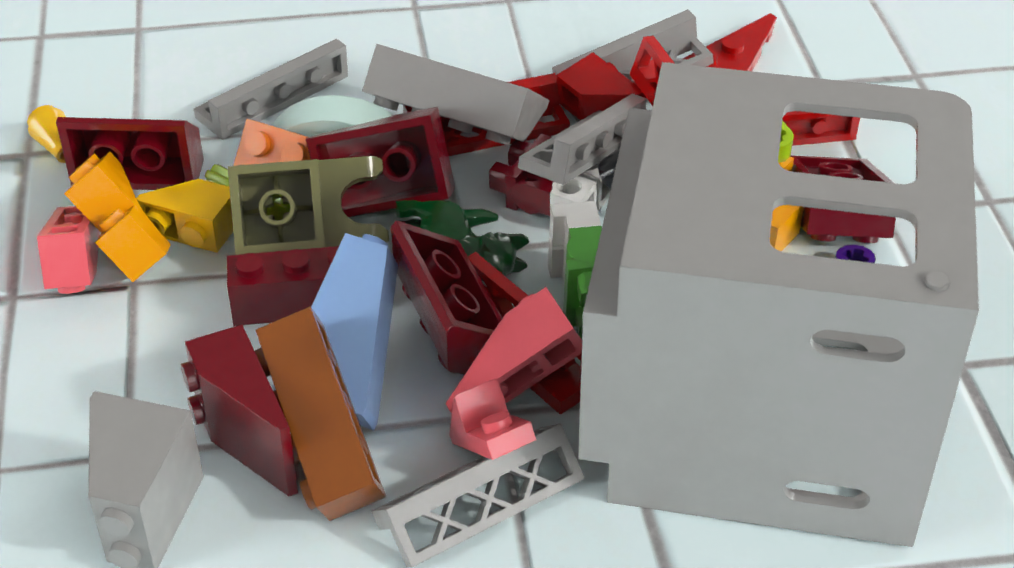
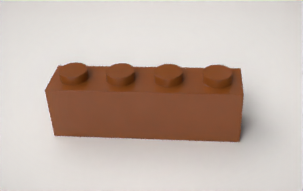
M311 306L256 329L261 348L256 349L255 353L266 377H272L276 389L273 392L290 427L294 463H301L306 479L300 481V488L308 507L311 510L317 508L329 521H332L386 498L325 327Z

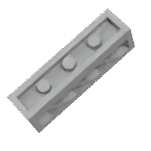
M687 9L554 66L552 71L557 75L594 52L604 61L612 63L620 73L633 82L634 80L629 74L642 39L645 36L653 35L675 64L706 67L713 64V54L697 39L696 17ZM690 50L696 55L690 59L677 58L678 55ZM570 113L577 122L580 121L577 117Z
M336 38L194 108L195 118L223 140L243 130L246 118L259 122L348 77L346 45Z
M631 94L604 111H596L519 157L518 168L556 183L566 184L621 146L629 108L645 109L647 98Z
M556 424L541 427L534 431L536 437L534 442L494 460L482 456L372 510L371 512L379 530H391L406 567L412 568L584 480L585 477L562 425ZM556 449L567 475L552 482L537 476V472L543 455ZM530 462L527 471L518 468ZM506 473L524 479L518 500L512 503L494 497L500 476ZM487 483L484 493L475 490L476 488ZM534 483L543 486L531 492ZM464 494L481 500L476 519L469 525H464L450 519L456 499ZM491 504L500 508L488 514ZM444 505L441 515L430 512ZM420 516L437 522L431 544L415 551L404 524ZM447 526L457 530L444 537Z

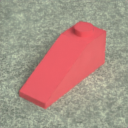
M76 206L57 207L37 235L44 289L58 288V292L62 294L77 293L85 290L87 285L92 284L97 273L99 246L95 242L100 236V231Z
M547 287L536 294L526 296L515 308L504 315L445 403L451 413L453 399L461 392L489 380L497 379L505 403H508L582 353V339Z

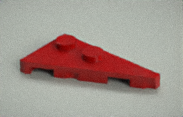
M769 13L706 46L713 54V64L706 67L753 71L761 56L764 43H768L772 36L777 17ZM692 53L683 59H690L696 55Z

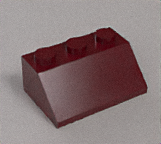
M58 117L56 120L69 176L94 153L101 159L110 151L121 163L132 190H158L199 179L204 161L199 128L186 120Z
M396 220L391 225L393 257L398 264L397 274L403 284L402 290L407 298L412 301L419 314L420 325L430 335L438 351V359L442 366L451 373L465 375L502 320V316L459 240Z
M339 246L227 255V289L233 326L272 323L312 306Z

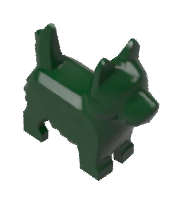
M401 200L395 203L396 217L421 218V220L413 219L400 222L459 240L467 256L477 252L504 276L520 272L528 267L524 260L516 257L517 250L529 243L527 236L500 232L495 234L488 232L485 235L476 236L472 232L471 228L474 226L498 221L499 216L496 213L481 208L463 209L456 203L442 200L424 202Z

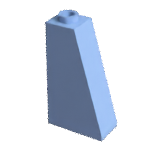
M345 233L311 308L325 327L360 426L375 430L379 417L398 264L384 240L370 234H364L360 238Z

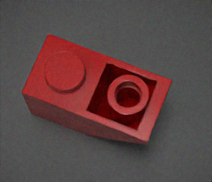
M594 52L556 75L560 105L580 121L598 110H606L631 94L646 98L634 81L632 82L620 73L612 63L604 61Z

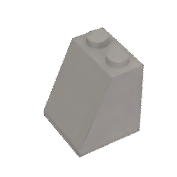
M94 391L90 397L88 497L106 560L120 568H158L204 477L191 410Z

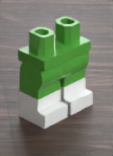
M595 201L551 204L548 250L550 278L563 277V312L572 326H576L577 333L581 339L583 310L602 230Z

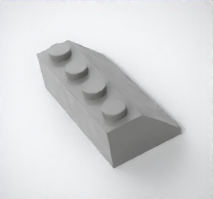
M376 44L362 89L363 92L375 96L374 104L397 111L399 104L411 107V112L438 107L440 117L449 119L447 127L471 134L473 127L487 131L486 139L509 146L511 138L525 142L549 103L548 99L528 88L380 44Z

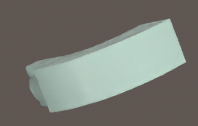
M326 95L312 97L292 105L271 125L311 137L392 116V113L363 99L342 95Z

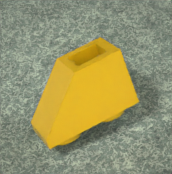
M195 179L139 194L136 198L150 221L168 240L218 253L233 233L229 186Z

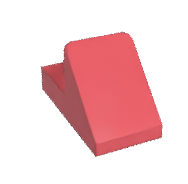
M497 379L489 380L454 397L449 433L452 444L494 460L536 441L531 421L510 415Z

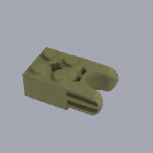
M375 156L228 166L235 255L334 247L340 245L345 233L360 238L364 234H370L388 243L390 241L389 231L384 226L377 223L362 224L355 222L346 216L341 206L342 197L348 188L359 182L377 179L383 172V160ZM281 198L284 205L290 204V211L283 214L282 220L275 221L273 215H267V208L274 206V199Z

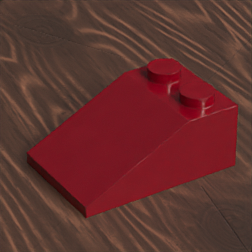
M438 107L397 114L306 138L310 160L375 156L383 160V172L377 179L356 183L345 191L341 206L347 217L395 209L396 201L416 200L420 202L449 199L455 190Z
M790 155V157L794 158L792 172L894 183L867 159ZM804 207L801 227L810 235V238L818 241H835L836 236H852V239L857 242L877 243L879 238H893L896 217Z
M243 325L185 341L188 362L181 364V371L189 393L193 391L195 393L194 396L187 397L195 425L204 423L211 442L287 496L298 494L290 427Z

